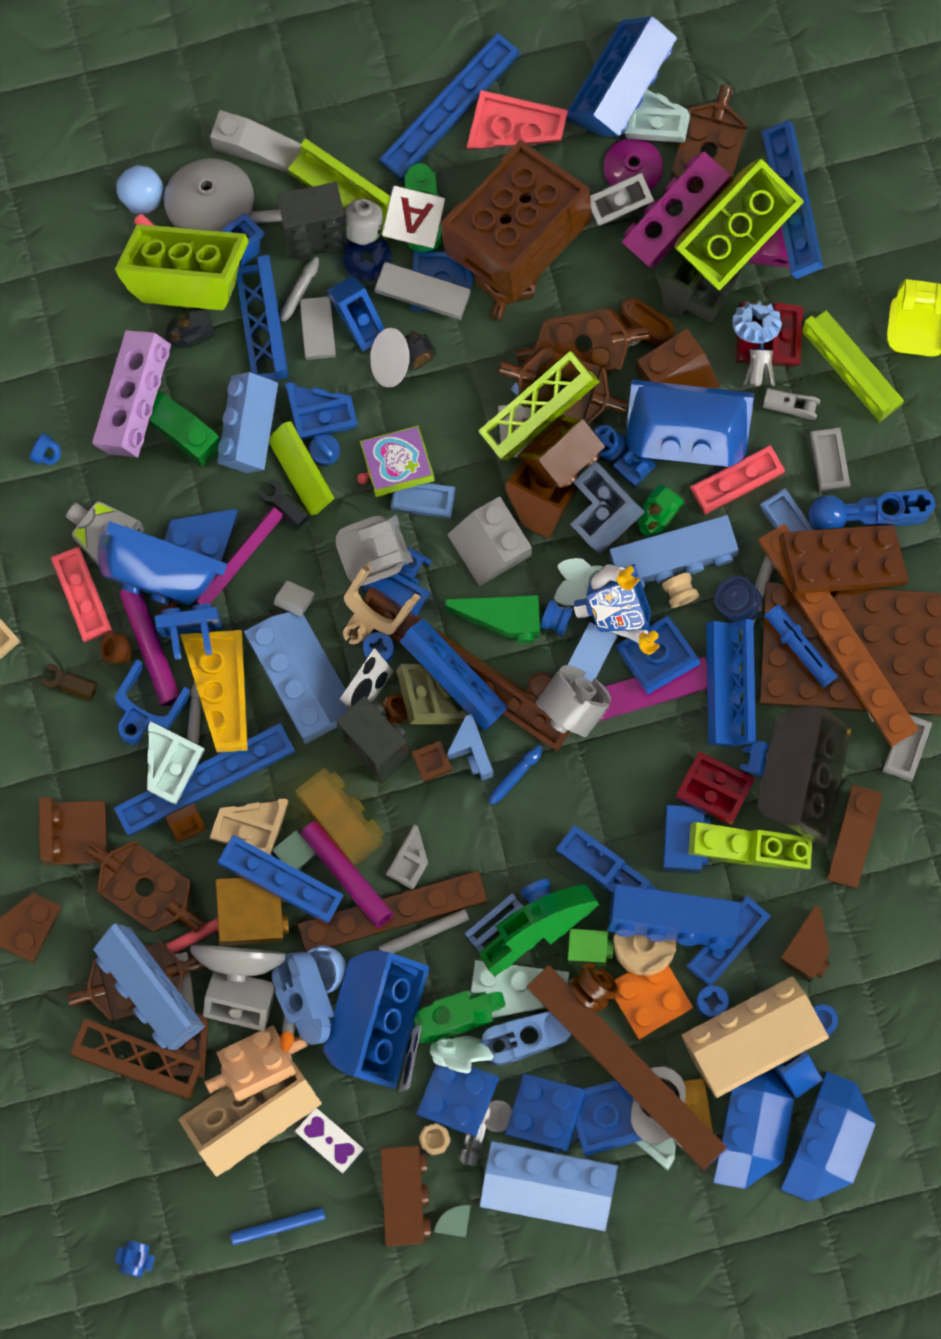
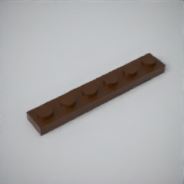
M479 871L382 899L392 911L393 917L379 928L374 926L359 906L334 913L328 924L315 918L298 923L307 953L310 949L319 945L333 948L487 903V898Z

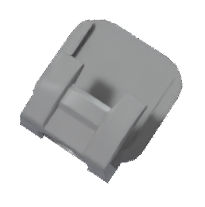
M397 514L388 518L373 516L339 530L335 540L336 547L346 575L352 583L361 568L367 565L368 562L372 571L361 586L399 573L404 565L413 562L401 533Z

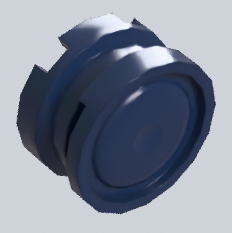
M733 576L724 580L715 593L717 609L732 623L743 619H756L763 607V598L759 590L749 579L742 576Z

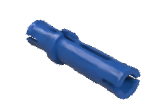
M780 604L765 614L764 617L780 634V641L783 644L787 643L822 688H825L838 677L801 632L803 628L800 624L796 625Z

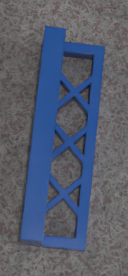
M269 255L258 256V264L240 266L237 274V285L251 373L258 375L256 365L263 356H266L274 362L275 372L259 374V376L272 381L288 379L289 375ZM259 272L261 282L253 291L244 285L242 275ZM261 290L263 292V297L258 295ZM245 292H247V293L250 295V297L247 299V301H246ZM254 299L265 305V311L259 319L248 313L247 308ZM266 318L268 326L263 323ZM250 321L255 323L252 328H250ZM259 327L268 332L270 336L269 341L263 348L252 340V336ZM270 347L272 348V354L267 352ZM254 349H256L257 351H259V354L256 356V358H255Z
M424 618L412 626L400 640V643L469 715L472 714L474 720L484 731L509 708Z
M743 619L734 623L708 622L706 623L708 745L734 748L756 742L753 620ZM739 630H742L743 639L739 644ZM743 661V670L740 674L739 665ZM743 691L744 700L742 704H740V695ZM744 722V736H741V725Z
M234 835L229 839L217 862V865L326 924L330 922L343 897V894Z

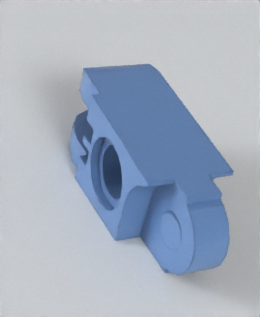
M294 952L287 954L285 961L272 971V981L276 989L274 992L287 1022L295 1023L301 1039H304L305 1042L311 1045L324 1043L330 1035L331 1024L328 1017H334V1013L317 964L309 953Z
M545 1012L493 1026L485 1031L480 1043L487 1046L493 1053V1060L486 1061L495 1066H503L565 1043L571 1034L550 1012ZM527 1028L534 1029L538 1034V1040L533 1044H525L520 1038L523 1030ZM496 1041H502L505 1044V1049L500 1053L493 1050V1044Z

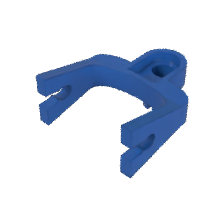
M139 660L135 661L115 695L117 707L125 713L118 725L119 736L124 743L127 742L130 746L140 742L150 722L168 730L190 700V689L184 687L166 716L152 715L134 705L126 694L143 672L142 662ZM136 729L134 735L126 734L129 730Z

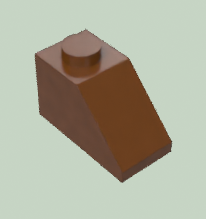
M814 906L779 960L781 964L809 982L815 976L821 979L831 964L826 960L830 954V949L820 908Z

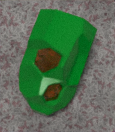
M658 484L642 506L644 513L637 519L640 533L645 537L661 533L676 517L684 501L668 487Z

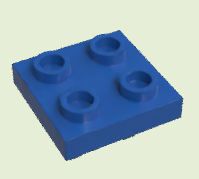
M211 604L194 605L191 611L180 612L179 608L165 609L161 611L162 615L155 616L156 629L161 638L171 637L174 658L176 660L182 659L180 634L202 633L206 655H211L210 631L223 630L217 607H211Z

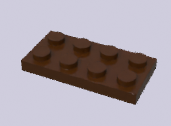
M894 525L783 532L779 536L792 594L904 586L909 581Z

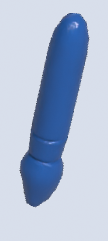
M537 746L524 754L523 760L493 790L489 797V804L499 802L521 779L530 766L539 760L542 753L541 746Z

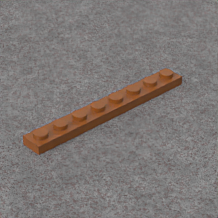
M784 523L759 538L758 543L792 594L779 541V536L783 532H790ZM830 592L792 594L890 747H894L919 731L918 727Z

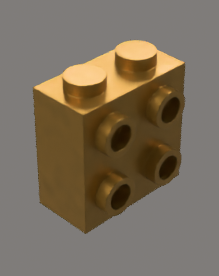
M243 878L216 879L219 946L279 943L283 941V934H289L288 915H282L281 903L286 901Z

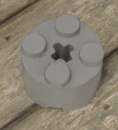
M564 665L560 668L539 696L536 704L552 719L550 723L557 731L566 733L569 730L587 737L608 709L611 696L597 679L594 678L590 682L583 677L586 673L585 671L570 665Z

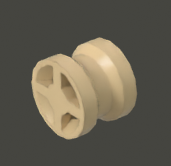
M690 573L677 575L662 584L663 590L668 592L670 596L669 604L671 608L683 606L699 597L697 589H694L691 585L692 577Z

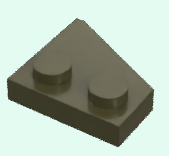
M401 664L396 669L409 724L463 723L467 716L465 711L459 712L449 700L451 695L421 664Z

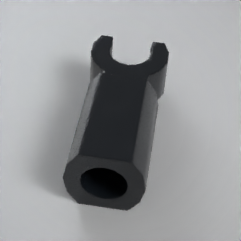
M272 479L270 485L276 490L275 494L267 496L263 491H260V499L265 504L274 505L296 530L300 529L308 521L310 514L288 494L284 495L280 484Z

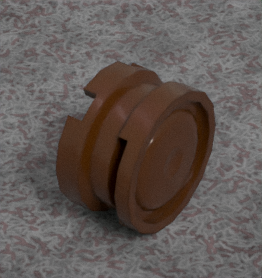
M587 962L580 969V974L575 975L570 980L569 985L574 995L583 1004L594 1011L600 1012L608 1006L609 999L611 1000L616 997L620 989L614 978L602 967L597 970L594 968V963Z

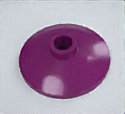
M624 139L614 144L607 152L603 164L604 176L608 184L613 186L642 173L649 191H651L662 177L663 161L658 150L649 142L637 139ZM635 159L639 162V165L631 167L628 162Z

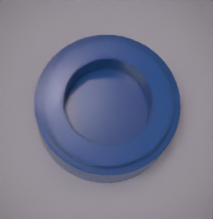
M815 1005L813 1008L825 1031L830 1035L838 1025V1015L829 1005Z

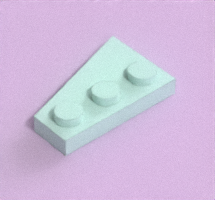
M475 960L471 992H486V994L502 992L506 1006L492 1012L493 1018L546 1009L526 988L544 969L511 965L494 977L487 970L483 961ZM556 971L568 984L569 972Z

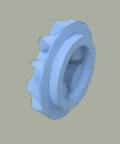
M760 300L756 304H750L747 301L744 307H737L736 313L733 316L732 324L735 333L747 342H768L775 338L781 329L780 313L773 310L772 304L768 306L762 305ZM752 316L762 320V328L756 321L752 322Z

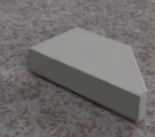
M413 825L386 873L387 877L411 890L415 889L428 866L420 831L416 825Z

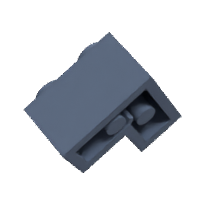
M596 461L573 482L592 504L570 525L593 549L602 554L644 513V510Z

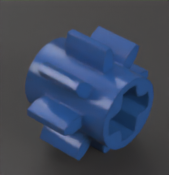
M127 1240L125 1248L118 1247L114 1262L121 1264L119 1272L142 1278L144 1270L151 1272L155 1257L148 1254L150 1246Z

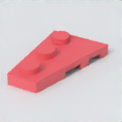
M481 90L467 150L514 146L519 140L527 145L561 142L568 110Z

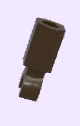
M47 665L49 671L56 673V678L53 681L42 679L41 683L48 689L60 687L64 693L89 702L93 700L98 682L71 672L64 674L57 665Z

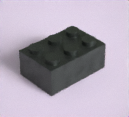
M337 182L277 194L290 259L304 260L311 258L314 253L324 251L326 253H337L343 250V247L349 246L348 238L346 237L345 216Z
M364 696L336 722L341 740L381 783H384L410 759L408 751L410 747L407 744L409 741L406 738L408 735L397 722L391 725L387 721L388 718L385 716L387 712L375 699L370 702Z

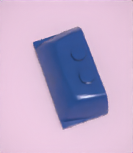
M632 380L625 435L628 448L639 457L731 467L741 462L747 452L754 393Z
M111 521L103 525L99 535L97 558L101 575L123 584L121 589L136 595H139L140 591L152 594L150 600L167 606L169 601L189 607L206 593L216 577L224 575L227 566L224 562Z
M382 950L363 952L349 960L334 1010V1017L331 1020L330 1035L324 1045V1054L334 1067L347 1075L396 1089L414 1026V1018L418 1012L430 966Z

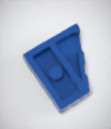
M285 383L296 430L302 441L312 439L316 435H329L358 428L350 395L341 393L331 394L323 389H308L296 386L295 383Z
M232 509L173 519L170 521L164 541L223 562L239 514L238 510Z

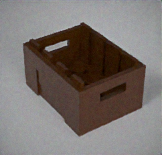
M519 140L500 160V165L463 203L460 201L441 221L445 254L512 302H515L592 220L590 188ZM523 196H528L531 198V201L522 203L520 199ZM503 217L511 218V222L508 224H502L500 220Z

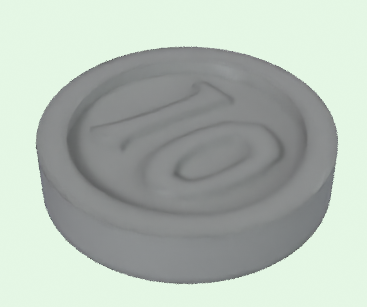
M499 1100L490 1102V1115L488 1120L485 1119L484 1124H487L486 1128L495 1133L506 1131L512 1113L511 1107Z

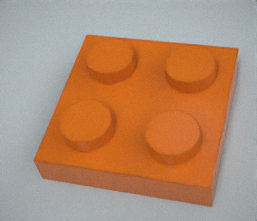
M669 965L663 971L651 976L636 975L628 972L615 980L620 990L614 1000L638 1041L693 1009L692 1004Z

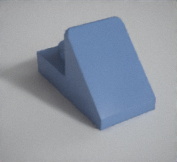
M470 714L465 717L447 753V758L451 760L471 753L472 756L467 757L473 775L479 773L481 781L493 777V770L474 718Z

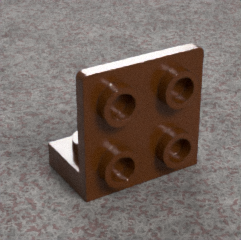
M52 797L39 798L40 861L45 866L100 863L88 853H85V850L89 847L98 853L89 846L93 841L107 852L105 801L55 803Z

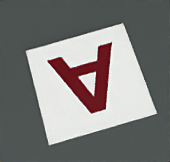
M394 186L382 236L434 248L445 198Z

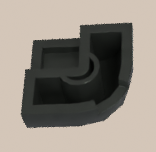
M681 257L674 263L664 278L662 285L664 302L680 318L687 310L697 317L712 323L716 315H719L736 283L739 272L719 291L694 266Z

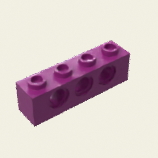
M705 152L700 156L697 154L692 157L685 167L687 171L680 178L675 177L665 188L667 193L659 201L654 200L644 212L646 216L639 223L634 222L624 233L626 238L622 243L652 270L672 250L678 237L733 180L731 175ZM695 180H703V189L699 193H690V184ZM675 202H681L683 204L682 212L677 216H670V206ZM654 225H662V234L656 239L649 238L650 228Z

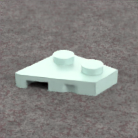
M646 90L643 95L644 100L642 104L634 110L628 120L629 126L625 130L627 139L685 143L690 120L688 110L678 104L670 103L668 98L659 93L656 95Z

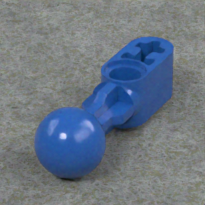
M926 490L888 492L881 497L862 498L858 503L844 504L836 496L824 495L817 498L811 504L808 517L810 524L815 530L843 528L846 522L857 521L863 525L879 524L880 526L894 525V527L919 525L929 519L935 508V499ZM915 503H919L920 508H925L923 512H920L918 507H913ZM884 504L893 506L896 514H885L881 506Z

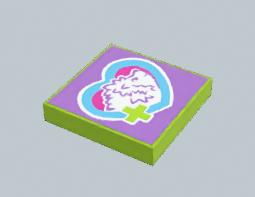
M419 425L360 441L376 497L435 481Z

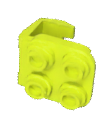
M905 279L900 283L897 297L892 300L886 337L891 349L899 353L928 357L941 354V284Z

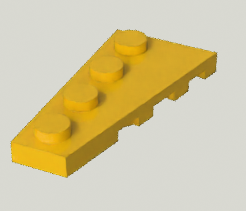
M242 630L210 632L211 655H206L202 633L180 634L216 752L248 751Z

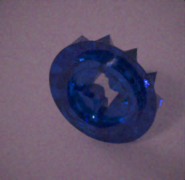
M381 238L366 245H359L350 241L344 249L345 267L351 275L359 280H376L380 277L384 263L391 264V250L386 241ZM360 249L365 250L367 253L375 250L373 253L374 263L369 260L360 262L362 259Z

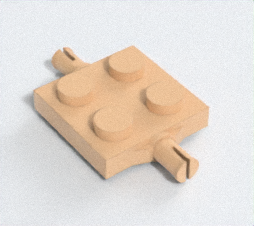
M274 1025L265 1028V1031H259L216 1052L222 1064V1074L205 1081V1084L210 1094L228 1085L239 1102L295 1075V1070L291 1064V1054L308 1047V1045L299 1036L294 1039L293 1045L288 1052L282 1051L280 1037Z

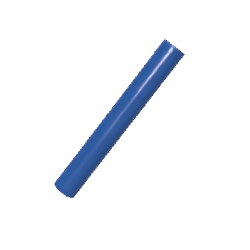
M323 1207L235 1231L230 1233L233 1245L326 1220Z

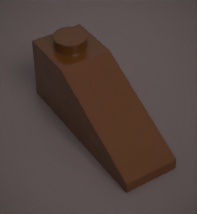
M852 785L848 793L827 881L858 888L883 793Z

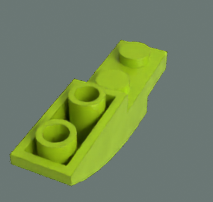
M695 822L690 825L688 855L707 857L712 861L742 865L809 870L811 869L813 838L764 830L749 831Z

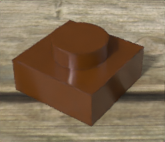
M441 741L412 752L423 783L452 771Z
M194 803L165 816L178 843L207 830Z

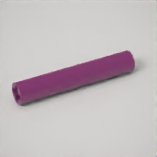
M121 590L119 595L160 705L168 706L174 704L180 694L142 592L140 591L139 595Z
M314 821L302 830L301 836L374 926L379 928L389 922L393 917L392 911L320 823Z

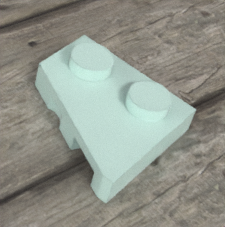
M150 722L148 726L147 790L176 805L205 750L197 744Z

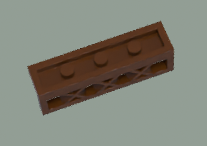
M87 1019L83 1020L70 1053L75 1059L192 1101L196 1090L194 1086L203 1062L165 1048L163 1049L160 1046ZM89 1028L101 1032L106 1043L95 1049L82 1045ZM106 1034H107V1035H110V1036H112V1037H115V1038H117V1039H114V1040H112V1041L109 1042V1040H108ZM126 1041L131 1044L135 1055L124 1060L118 1059L111 1046ZM135 1045L145 1048L146 1050L138 1052ZM108 1048L110 1055L102 1053L100 1051ZM151 1052L158 1053L165 1066L154 1071L145 1068L141 1057ZM165 1056L172 1058L176 1061H173L168 1064ZM137 1059L140 1066H137L129 1062ZM180 1063L194 1067L187 1084L175 1080L170 1068ZM167 1070L170 1077L164 1076L159 1073Z

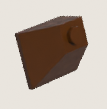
M523 462L505 485L521 524L531 529L533 533L550 538L559 526L579 489L573 482L561 488L550 486Z

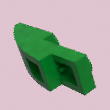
M586 884L569 887L541 897L520 908L497 924L496 928L500 936L481 950L479 955L487 970L496 977L502 971L509 968L525 952L532 949L542 938H545L552 944L559 937L565 935L576 923L588 916L599 903Z

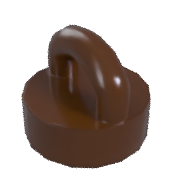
M108 633L103 638L100 648L103 660L112 664L128 663L132 654L131 643L128 638L120 633Z

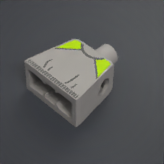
M97 501L89 511L80 504L75 503L66 515V518L77 525L72 532L75 542L98 566L99 535L105 523L111 521L141 533L144 531L140 521L100 501Z

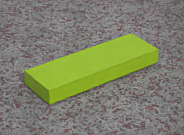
M292 422L283 423L270 435L269 444L310 516L316 515L335 498Z

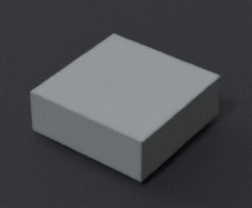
M286 581L276 595L274 605L302 616L312 602L315 593Z

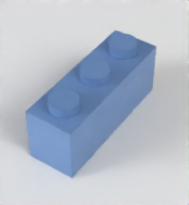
M251 372L231 376L227 390L226 411L223 415L222 436L218 445L217 464L243 473L257 472L265 469L278 382Z

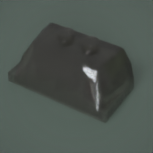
M807 706L791 710L776 719L771 743L767 749V761L764 775L760 782L761 790L757 808L770 820L795 830L813 843L828 845L852 727L822 706Z

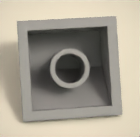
M500 496L473 511L447 534L478 586L485 584L531 557L532 553L531 545Z

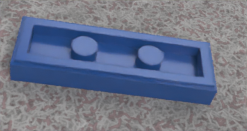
M746 896L740 903L738 938L732 949L713 950L708 945H704L686 968L707 986L713 985L771 915Z

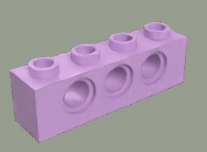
M125 331L92 442L93 445L110 455L139 456L171 347L169 342L156 333Z

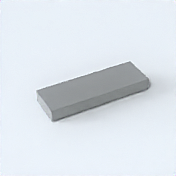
M385 262L375 288V293L461 320L471 294V289Z

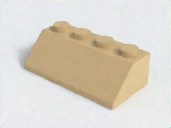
M793 976L681 1035L694 1065L716 1098L829 1039L807 995Z
M293 1061L291 1064L295 1070V1075L239 1102L233 1090L227 1085L178 1119L197 1151L216 1177L231 1169L236 1163L258 1150L266 1142L284 1132L289 1126L310 1114L322 1104Z

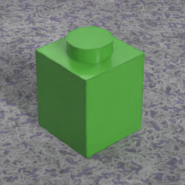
M570 929L568 964L584 965L587 962H591L595 966L605 967L606 958L612 959L613 940H607L608 931Z

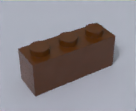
M419 1146L381 1148L386 1246L425 1245V1237H431L430 1218H424L423 1205H429L428 1185L422 1186L421 1173H427L426 1153L420 1154Z

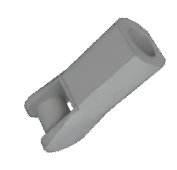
M767 388L763 408L791 414L807 420H816L817 414H815L816 406L820 405L821 400L813 396ZM795 402L804 403L803 410L794 408Z

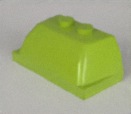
M758 159L740 171L678 237L675 249L720 291L804 201L762 159Z
M137 224L115 270L127 289L144 303L224 310L235 287L239 262L249 241L246 234Z

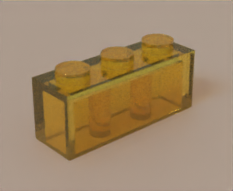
M323 768L296 789L295 792L313 817L356 867L384 845L381 838L384 832L373 819L368 822L361 812L365 809L354 795L349 798L342 790L346 785L335 771L330 774L326 768Z

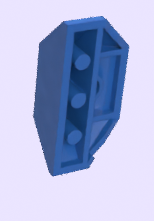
M772 1069L730 1090L721 1141L727 1149L717 1159L713 1183L745 1189L783 1163L794 1099Z
M826 1071L780 1190L811 1202L853 1184L876 1125L856 1083Z

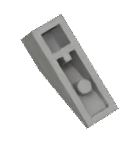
M219 110L210 136L214 151L284 172H288V168L300 153L301 143L248 118Z

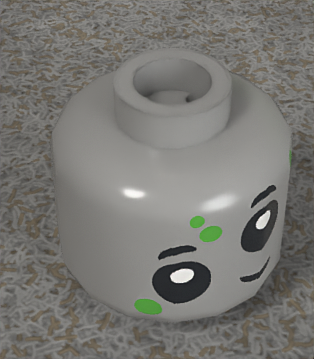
M366 199L355 200L349 203L344 209L346 237L359 245L374 242L382 232L381 208L376 203Z

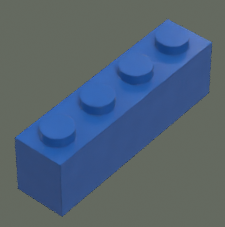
M615 884L610 896L607 931L615 932L622 937L645 936L647 939L657 942L664 941L665 939L678 941L679 944L684 946L701 944L708 945L713 950L732 949L738 938L740 902Z

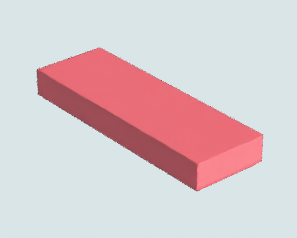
M769 445L742 459L741 462L690 486V491L703 514L706 515L785 474V469L772 446Z
M80 546L52 556V562L83 642L85 643L113 632Z

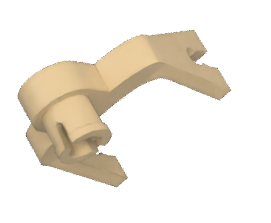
M368 562L367 565L361 568L344 595L346 605L354 612V615L343 630L344 639L347 641L351 638L349 643L357 644L360 641H364L375 629L387 635L393 634L420 599V596L414 594L404 604L395 619L392 620L381 616L362 600L358 592L359 587L372 571Z

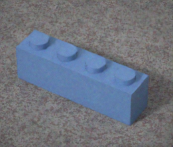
M728 515L612 548L609 551V559L611 565L619 567L635 564L644 588L645 583L655 580L658 584L664 583L679 573L686 572L690 573V575L699 573L704 570L703 566L715 563L716 566L727 565L734 561L733 558L737 557L739 549Z

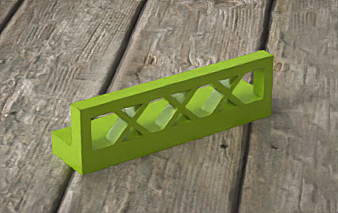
M305 138L300 145L299 155L288 168V173L308 187L337 182L343 211L349 203L355 200L366 199L376 203L382 210V232L380 236L386 240L388 237L382 235L391 197Z
M827 310L817 318L810 316L805 320L802 333L879 422L903 405L904 400Z
M570 351L478 432L500 459L509 461L600 381ZM571 361L581 374L572 382L561 381L562 368ZM554 375H556L555 381H550V379ZM544 384L555 385L554 397L549 402L538 401L539 388ZM560 385L566 386L560 391ZM533 394L532 401H526ZM521 404L532 405L531 417L526 422L515 421L516 408ZM537 405L543 406L537 411ZM510 414L509 421H503ZM498 424L509 425L508 437L498 445L489 432ZM514 425L520 426L514 431Z

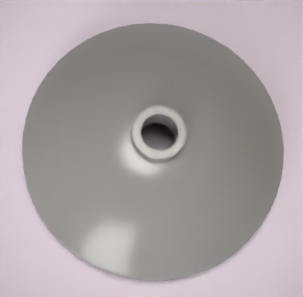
M200 159L183 166L171 177L165 189L164 205L167 216L175 228L222 232L226 226L244 212L250 217L254 206V192L248 176L238 166L221 159ZM204 187H212L210 190H203Z
M191 945L190 949L194 958L205 967L218 973L227 974L226 981L245 982L246 976L264 974L279 966L286 958V953L248 948Z

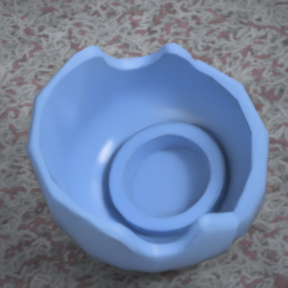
M135 165L125 170L117 180L116 192L118 197L132 213L147 214L157 209L164 199V185L157 173L150 167Z
M319 945L310 949L307 953L314 958L326 993L328 994L339 989L347 968L344 957L336 949L329 946Z

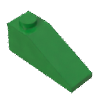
M158 390L148 423L202 468L218 451L220 437L195 415Z
M538 596L446 599V613L508 640H515V643L528 644L533 643L534 639H540Z

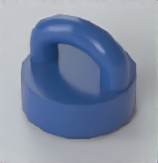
M42 433L39 435L29 458L39 465L41 462L47 465L55 464L61 456L60 446L52 441L53 437ZM48 448L53 449L52 457L45 456Z
M327 434L316 435L311 441L309 447L310 456L317 465L330 466L338 460L340 447L334 437Z

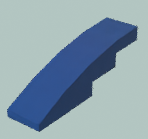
M576 825L572 827L556 848L559 854L610 894H612L615 884L659 890L651 884V881L628 866L622 858Z

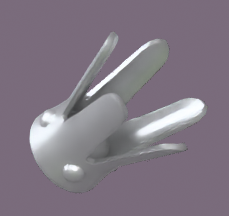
M760 343V349H750V364L743 385L747 383L750 375V383L759 386L762 382L763 369L765 368L767 383L775 386L772 368L774 350L763 349V343Z

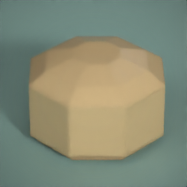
M438 1123L425 1126L419 1136L422 1150L432 1156L445 1153L450 1144L448 1130Z

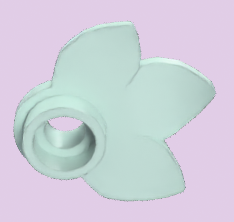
M579 558L567 559L559 563L557 567L566 580L557 589L554 600L566 606H574L575 600L587 598L589 582L603 566L591 567L585 560Z
M472 1036L440 1039L430 1047V1054L433 1056L434 1063L458 1072L470 1073L472 1062L493 1060L491 1050L480 1043L481 1039Z

